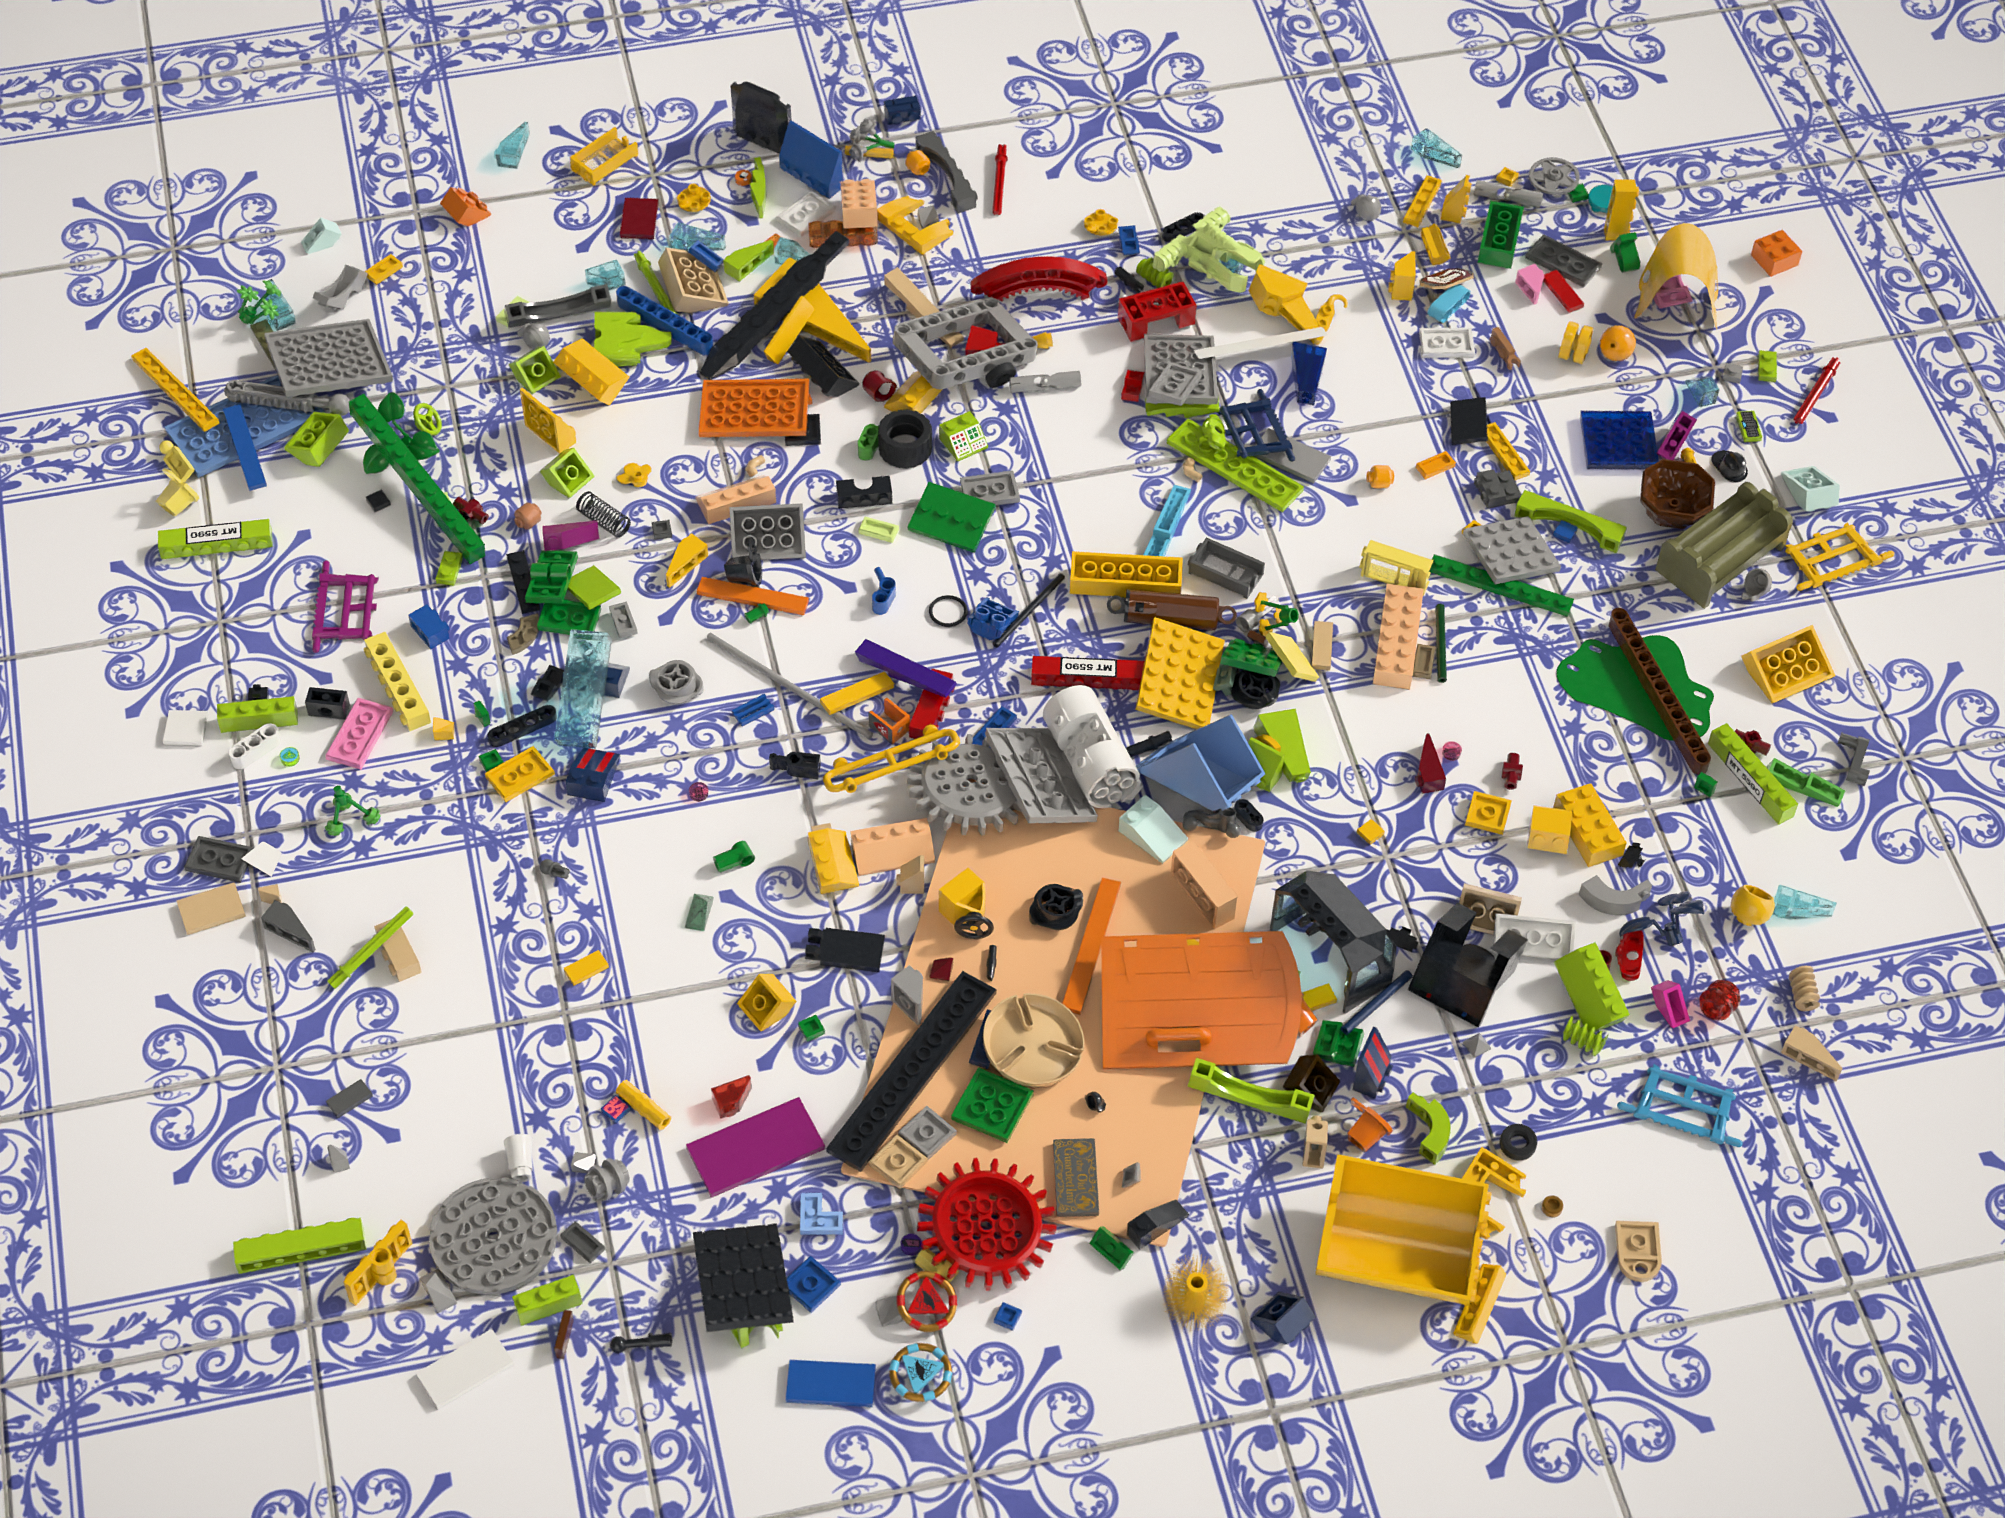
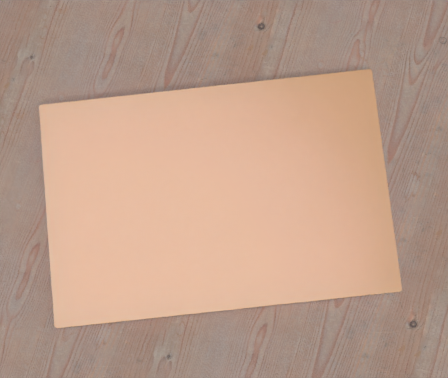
M968 779L971 783L976 782L974 779ZM1093 807L1098 815L1097 822L1028 823L1023 813L1014 809L1013 811L1019 815L1016 825L1003 818L1001 819L1004 823L1002 832H998L993 823L986 824V831L983 836L980 835L978 826L969 825L966 835H962L961 824L953 822L946 832L904 969L910 965L923 976L921 1024L962 971L997 989V992L874 1156L896 1134L898 1135L900 1129L928 1106L956 1129L957 1134L933 1155L902 1188L925 1193L926 1187L929 1186L941 1192L944 1187L936 1180L937 1174L942 1172L950 1181H953L957 1178L953 1173L954 1163L958 1162L963 1172L967 1174L972 1172L973 1158H978L981 1171H990V1164L993 1158H997L999 1163L997 1172L1007 1175L1009 1168L1014 1163L1017 1165L1014 1179L1020 1183L1030 1174L1034 1176L1032 1185L1027 1188L1031 1194L1046 1189V1197L1037 1202L1039 1208L1054 1206L1055 1211L1053 1216L1044 1217L1042 1220L1097 1232L1099 1227L1104 1226L1113 1235L1130 1239L1127 1236L1128 1222L1147 1210L1173 1200L1178 1201L1204 1096L1203 1091L1187 1087L1193 1067L1103 1069L1102 964L1100 951L1081 1015L1074 1014L1081 1025L1084 1035V1050L1081 1054V1060L1074 1071L1058 1083L1044 1087L1024 1086L1034 1090V1095L1008 1143H1005L951 1120L953 1111L979 1067L969 1063L986 1010H993L997 1004L1011 996L1017 995L1018 998H1023L1024 994L1033 993L1048 996L1063 1003L1102 877L1121 882L1105 936L1244 932L1265 841L1243 835L1230 838L1224 832L1197 826L1193 831H1187L1183 828L1181 822L1174 821L1188 837V841L1185 844L1193 841L1196 846L1201 847L1204 856L1213 862L1216 871L1224 876L1227 885L1237 893L1235 919L1214 929L1171 874L1172 856L1162 864L1118 831L1119 818L1126 812L1124 810L1110 807ZM968 867L984 881L985 913L983 916L991 920L994 925L993 932L988 937L982 939H969L960 936L955 931L954 925L939 912V889ZM1059 884L1082 891L1083 906L1076 922L1071 927L1064 930H1053L1031 924L1029 909L1036 893L1043 886ZM983 923L980 929L984 932L988 929V926ZM962 929L969 933H975L974 931ZM1124 941L1125 947H1137V941ZM995 945L997 946V964L994 978L990 981L987 978L986 964L989 946ZM953 958L950 981L930 978L934 960ZM894 1002L863 1100L920 1027ZM1199 1040L1158 1041V1052L1201 1051ZM991 1062L988 1069L979 1067L988 1072L1005 1078L997 1069L994 1068ZM1094 1091L1098 1092L1106 1103L1105 1110L1101 1113L1091 1110L1086 1103L1085 1095ZM1095 1138L1099 1216L1057 1217L1053 1139ZM844 1162L842 1164L841 1173L844 1175L895 1186L869 1166V1162L861 1172ZM1139 1162L1141 1181L1123 1188V1169ZM994 1196L989 1197L990 1200H996ZM974 1197L968 1198L970 1201H975ZM1170 1230L1149 1244L1165 1247Z

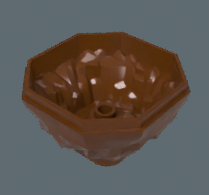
M1662 459L1642 472L1640 502L1646 508V514L1655 524L1684 529L1694 525L1713 511L1715 481L1699 464Z

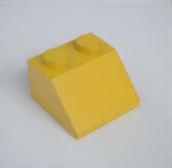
M1411 251L1395 262L1394 270H1390V280L1392 282L1388 283V292H1391V300L1412 301L1416 278L1415 251Z
M1533 805L1527 847L1567 854L1572 811Z
M758 974L737 1002V1005L760 1031H764L784 1018L797 1001L774 974Z

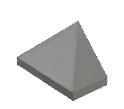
M438 1269L419 1278L437 1313L457 1304L455 1297Z

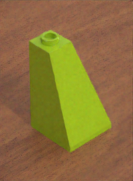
M1296 708L1259 714L1253 727L1254 732L1257 736L1261 734L1269 735L1281 746L1280 752L1285 754L1282 772L1288 781H1295L1296 783L1306 781L1311 774Z

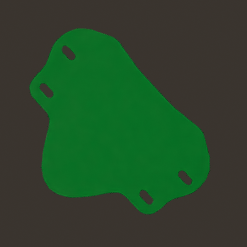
M1661 635L1642 637L1690 721L1691 718H1695L1703 722V725L1691 722L1698 735L1702 737L1710 727L1709 710L1714 699V693L1709 688L1692 681L1688 677L1683 655L1673 640ZM1588 639L1574 654L1560 662L1557 668V679L1573 699L1609 711L1641 725L1663 739L1674 741L1620 646L1614 647L1596 639ZM1595 646L1601 649V652L1597 653L1591 650L1589 647ZM1567 665L1576 666L1579 668V671H1573L1567 668ZM1694 692L1704 693L1706 698H1701L1695 695Z

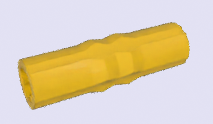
M624 1080L618 1085L616 1094L631 1105L634 1110L638 1111L641 1116L649 1120L659 1130H663L668 1126L671 1116L660 1108L654 1100L650 1099L628 1080Z

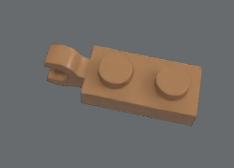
M1499 327L1493 328L1490 337L1491 345L1497 349L1499 356L1504 359L1509 370H1512L1513 364L1520 367L1521 360L1515 355V349Z

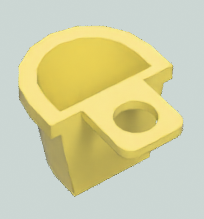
M163 468L162 471L171 480L156 502L169 514L177 516L192 502H197L200 498L187 483L182 482L169 469Z

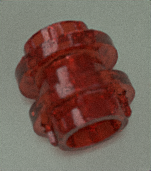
M1724 980L1712 982L1699 998L1702 1013L1712 1020H1726L1741 1003L1740 992L1737 986L1730 981Z

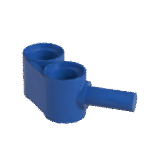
M876 567L874 572L879 580V589L872 594V610L875 614L883 615L888 612L896 597V582L891 577H885L881 568Z

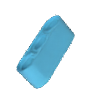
M1460 284L1449 287L1431 304L1427 314L1444 323L1466 303L1471 291Z

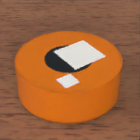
M739 170L735 174V182L740 186L749 185L752 182L751 172Z

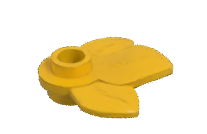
M628 463L624 466L625 473L616 476V479L622 484L632 483L635 487H642L647 484V475L651 472V467L648 464L639 466L636 463Z

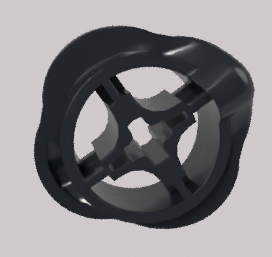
M1243 670L1238 672L1234 678L1231 696L1236 702L1250 709L1269 707L1278 699L1280 681L1276 676L1273 677Z
M1059 884L1043 886L1036 893L1029 909L1031 924L1053 930H1064L1071 927L1076 922L1083 906L1082 891Z

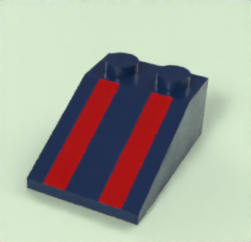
M583 747L570 767L565 782L567 795L605 802L621 757L620 754Z
M1374 1026L1358 1058L1352 1090L1375 1099L1378 1092H1383L1386 1084L1384 1078L1385 1076H1390L1393 1065L1390 1064L1392 1056L1378 1029Z

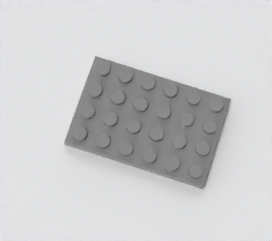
M1144 334L1146 403H1170L1157 400L1148 395L1152 385L1168 363L1171 362L1202 371V378L1183 404H1218L1215 356L1199 359L1194 350L1214 347V336Z

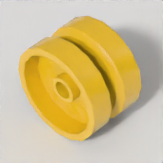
M1569 321L1558 358L1568 360L1572 351H1574L1573 362L1583 364L1591 345L1594 328L1584 325L1578 335L1579 324Z

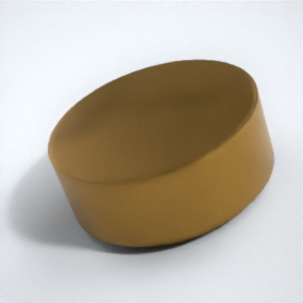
M1550 1195L1543 1200L1542 1211L1548 1217H1558L1562 1213L1564 1205L1559 1197Z

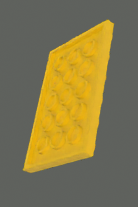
M1154 617L1135 710L1194 729L1210 724L1216 692L1213 686L1216 672L1221 662L1225 640Z

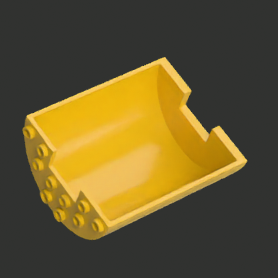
M1337 1154L1315 1275L1469 1305L1470 1301L1474 1302L1476 1295L1475 1287L1479 1276V1254L1483 1243L1479 1236L1480 1233H1484L1488 1218V1211H1485V1205H1489L1491 1199V1192H1488L1489 1184Z

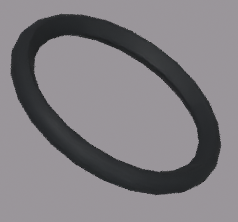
M953 595L940 596L929 606V616L936 624L944 627L959 625L966 619L968 614L965 602ZM943 599H953L962 604L964 614L956 622L943 623L934 617L932 612L934 605Z

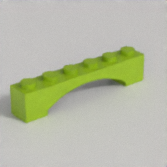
M1527 490L1523 491L1516 505L1514 515L1518 518L1529 516L1531 521L1545 519L1561 522L1563 520L1591 535L1599 542L1600 548L1616 554L1624 540L1627 529L1626 526Z
M1196 1058L1187 1087L1306 1124L1314 1100V1094L1298 1089L1285 1091L1257 1086L1225 1073L1216 1067L1215 1063Z

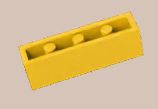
M1614 179L1604 224L1605 241H1615L1619 235L1630 233L1633 209L1636 208L1635 198L1639 196V187H1636L1635 180Z

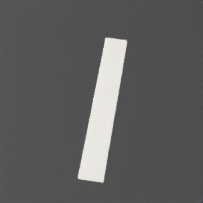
M1323 327L1203 348L1194 350L1199 359L1328 336Z

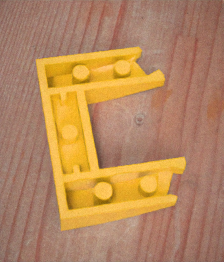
M905 196L877 209V220L921 255L953 235V230H949L948 227L950 226L948 219L919 230L904 218L924 205V200H915L910 198V196Z
M1483 1147L1480 1148L1462 1179L1481 1183L1488 1180L1521 1197H1524L1526 1194V1189L1520 1188V1179H1525L1526 1174ZM1488 1216L1484 1233H1480L1479 1237L1487 1240L1491 1232L1497 1230L1500 1233L1504 1230L1505 1226Z

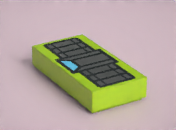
M1755 411L1737 412L1736 418L1743 441H1762V434Z

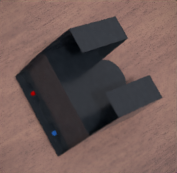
M1456 903L1438 920L1420 958L1408 991L1479 1028L1495 992L1515 972L1528 939L1508 930L1490 948L1498 953L1496 959L1491 952L1483 947L1474 944L1463 945L1477 912Z

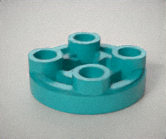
M1598 185L1590 190L1588 202L1593 212L1607 213L1613 186Z

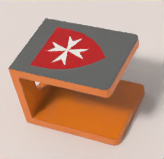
M885 698L884 713L895 721L896 724L892 727L871 710L868 712L869 727L893 745L909 732L910 715L891 700Z

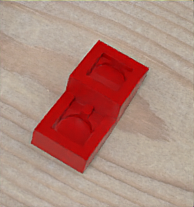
M1127 370L1121 400L1139 401L1145 372Z

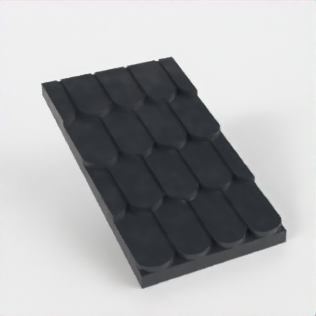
M777 1223L746 1226V1228L737 1227L725 1230L693 1232L707 1332L794 1323Z

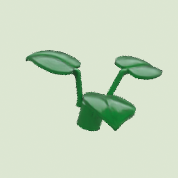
M391 392L387 394L380 402L378 412L387 423L392 421L393 425L403 434L404 437L401 440L417 460H424L438 454L440 451L433 437L428 432L420 431L410 438L396 423L395 419H401L404 415V403L396 393ZM374 444L366 450L363 458V468L366 474L380 473L389 466L388 461Z

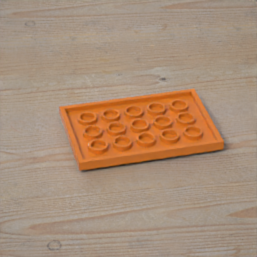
M809 379L703 380L699 437L806 436Z

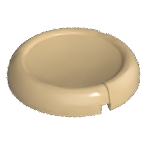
M1026 993L1023 995V998H1018L1017 995L1011 996L993 1008L985 1022L983 1045L989 1061L1005 1078L1023 1086L1044 1087L1064 1080L1074 1071L1081 1060V1054L1084 1050V1035L1079 1021L1065 1005L1048 996Z

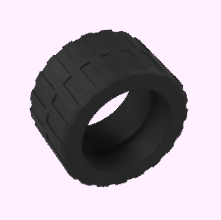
M909 409L893 411L884 416L878 426L879 454L883 460L891 466L904 469L914 468L927 461L932 452V426L928 418L917 411ZM900 435H911L918 438L910 443H900L892 440Z

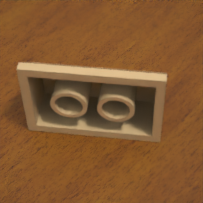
M1464 883L1459 904L1477 912L1470 929L1494 935L1495 914L1518 915L1522 897Z

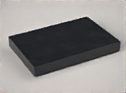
M1486 397L1450 401L1452 445L1488 441Z

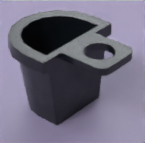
M751 539L747 544L748 556L730 558L724 564L726 577L729 582L751 583L753 586L761 584L760 553L756 551L755 540Z

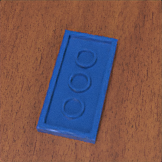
M789 1359L786 1403L873 1407L876 1364Z

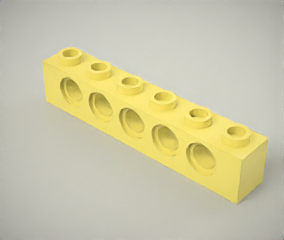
M386 632L365 639L366 647L363 648L367 659L371 658L372 661L370 663L374 672L378 671V679L381 685L385 684V692L389 699H393L392 705L395 711L400 712L401 715L399 717L403 726L407 725L409 731L430 724L429 711Z

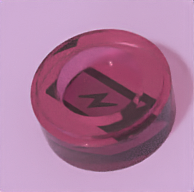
M1453 741L1444 744L1442 749L1444 758L1454 761L1461 756L1462 747L1460 744Z
M702 782L693 783L689 788L690 798L697 802L704 801L709 795L708 786Z

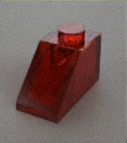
M750 1075L711 1088L712 1100L720 1119L734 1116L741 1111L752 1089Z

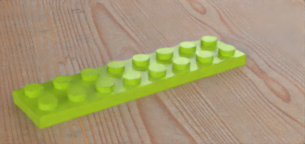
M1189 418L1167 438V444L1282 513L1304 491V486L1253 456H1247L1245 459L1241 456L1237 457V447L1226 441L1225 448L1218 452L1209 445L1208 437H1203L1202 426Z

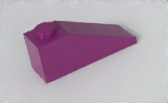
M1681 411L1667 431L1656 454L1664 459L1674 460L1697 419Z
M598 521L542 526L545 551L566 549L599 539Z

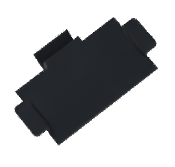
M1633 842L1632 846L1629 845L1618 866L1632 868L1634 863L1637 862L1638 867H1641L1645 862L1640 854L1643 850L1640 847L1641 844Z
M1402 926L1400 931L1392 927L1390 930H1386L1387 935L1396 943L1397 947L1409 952L1417 948L1419 942L1417 937L1410 935L1411 929Z

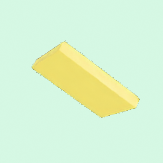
M1272 632L1265 636L1293 677L1313 682L1317 681L1319 678L1318 674L1291 637Z

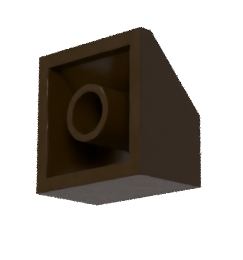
M1317 1054L1304 1055L1298 1058L1282 1087L1285 1091L1298 1089L1314 1094L1311 1108L1321 1113L1324 1112L1340 1080Z

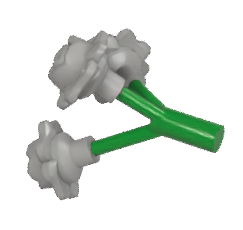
M864 119L860 126L851 130L850 140L853 141L849 153L850 157L858 162L863 160V154L867 150L878 146L893 149L895 146L894 142L882 140L876 134L874 129L877 125L875 119ZM869 133L871 136H874L876 139L867 137V134ZM868 140L876 144L860 147L858 142Z

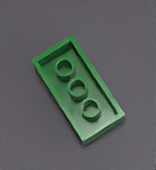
M1490 201L1477 263L1511 269L1524 207Z

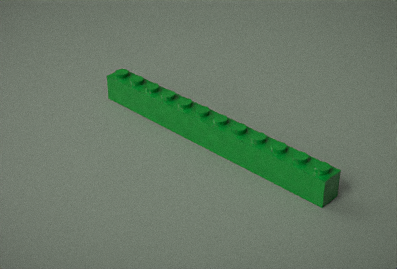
M362 394L349 401L350 415L459 552L463 553V557L471 565L485 557V544L366 395Z

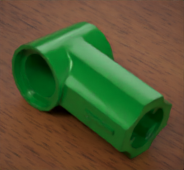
M739 841L730 850L713 856L715 867L720 873L738 865L742 867L748 866L755 860V856L746 841Z

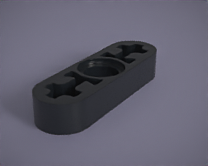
M1195 212L1164 227L1162 233L1163 240L1171 242L1178 235L1187 236L1195 232L1197 229L1192 225L1198 223L1205 215ZM1183 225H1184V226H1187L1188 228H1187V229H1181L1180 226H1183Z

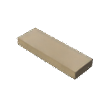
M1314 621L1313 669H1331L1333 622Z

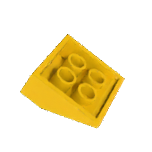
M524 388L520 389L525 426L559 454L576 443V431L574 428L568 426L561 417L555 415L549 407L544 406Z

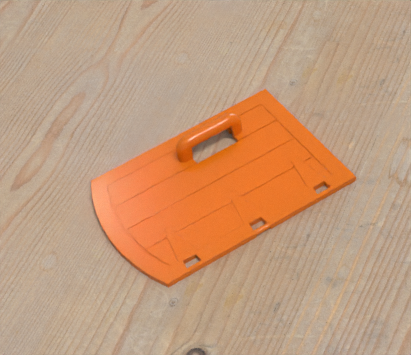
M1283 931L1101 936L1103 1069L1193 1067L1196 1058L1215 1063V1066L1288 1064L1299 1032L1302 995L1296 960ZM1262 937V943H1250V938ZM1199 939V945H1187V940ZM1124 941H1137V947H1125ZM1199 1040L1201 1044V1051L1158 1052V1041Z

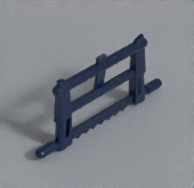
M1262 389L1257 390V395L1260 399L1258 401L1244 402L1226 407L1220 406V412L1217 413L1222 415L1228 429L1225 430L1226 436H1232L1238 449L1237 457L1241 456L1245 459L1247 456L1285 452L1290 462L1295 461L1292 444L1289 440H1286L1287 435H1285L1281 423L1278 422L1279 418H1276L1277 414H1274L1275 410L1271 408L1270 398L1266 397ZM1265 411L1279 440L1278 442L1264 444L1250 415L1251 412ZM1242 414L1247 425L1235 428L1230 415ZM1250 431L1257 445L1244 447L1239 434Z

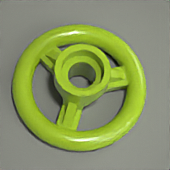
M427 403L417 404L413 410L415 426L421 431L428 432L431 436L439 434L442 422L438 412ZM421 408L428 410L425 415L419 414ZM432 415L436 420V428L433 424Z

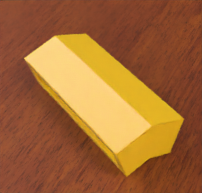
M1435 223L1429 227H1423L1421 229V238L1431 265L1443 264L1451 259L1440 228Z

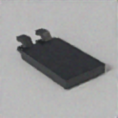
M809 928L808 942L820 944V947L806 945L805 959L820 960V965L880 972L885 935L834 928L823 930Z

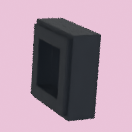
M382 489L366 496V501L374 512L391 505L390 500Z

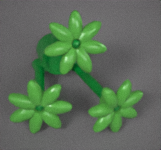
M269 280L262 281L267 289L260 300L256 296L259 292L252 291L251 286L246 288L241 285V289L236 291L242 294L240 298L244 299L238 310L239 318L243 323L253 324L257 319L268 314L272 320L274 315L279 316L276 311L278 306L272 305L271 299L268 302L265 300L271 294H276L278 297L281 296V291L277 289L276 285H272ZM252 298L259 300L254 307H245L247 301L252 302ZM260 306L263 311L256 315V309Z

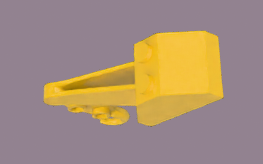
M1259 264L1248 290L1260 311L1275 317L1282 315L1299 331L1323 327L1327 332L1335 313L1334 301L1341 300L1344 303V308H1347L1348 305L1344 296L1333 294L1320 307L1315 319L1302 297L1308 283ZM1324 336L1311 338L1309 340L1313 344L1319 345L1322 342Z

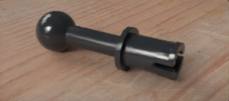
M649 1333L647 1338L627 1340L621 1336H615L610 1341V1349L614 1353H622L626 1348L649 1346V1349L653 1350L657 1347H672V1334L653 1335Z

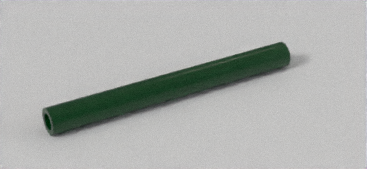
M1437 604L1435 606L1437 681L1445 683L1447 681L1445 606Z

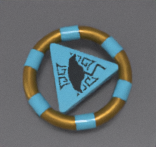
M915 1343L902 1348L892 1359L889 1368L890 1382L895 1391L903 1398L916 1402L930 1401L943 1394L948 1388L953 1374L951 1362L947 1355L938 1347L927 1343ZM926 1351L932 1353L941 1362L908 1356V1354ZM902 1359L913 1392L907 1390L898 1380L897 1371ZM944 1367L941 1384L935 1390L918 1394Z

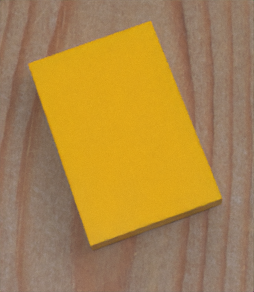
M532 746L484 774L485 778L502 799L508 802L555 775V772L538 750Z

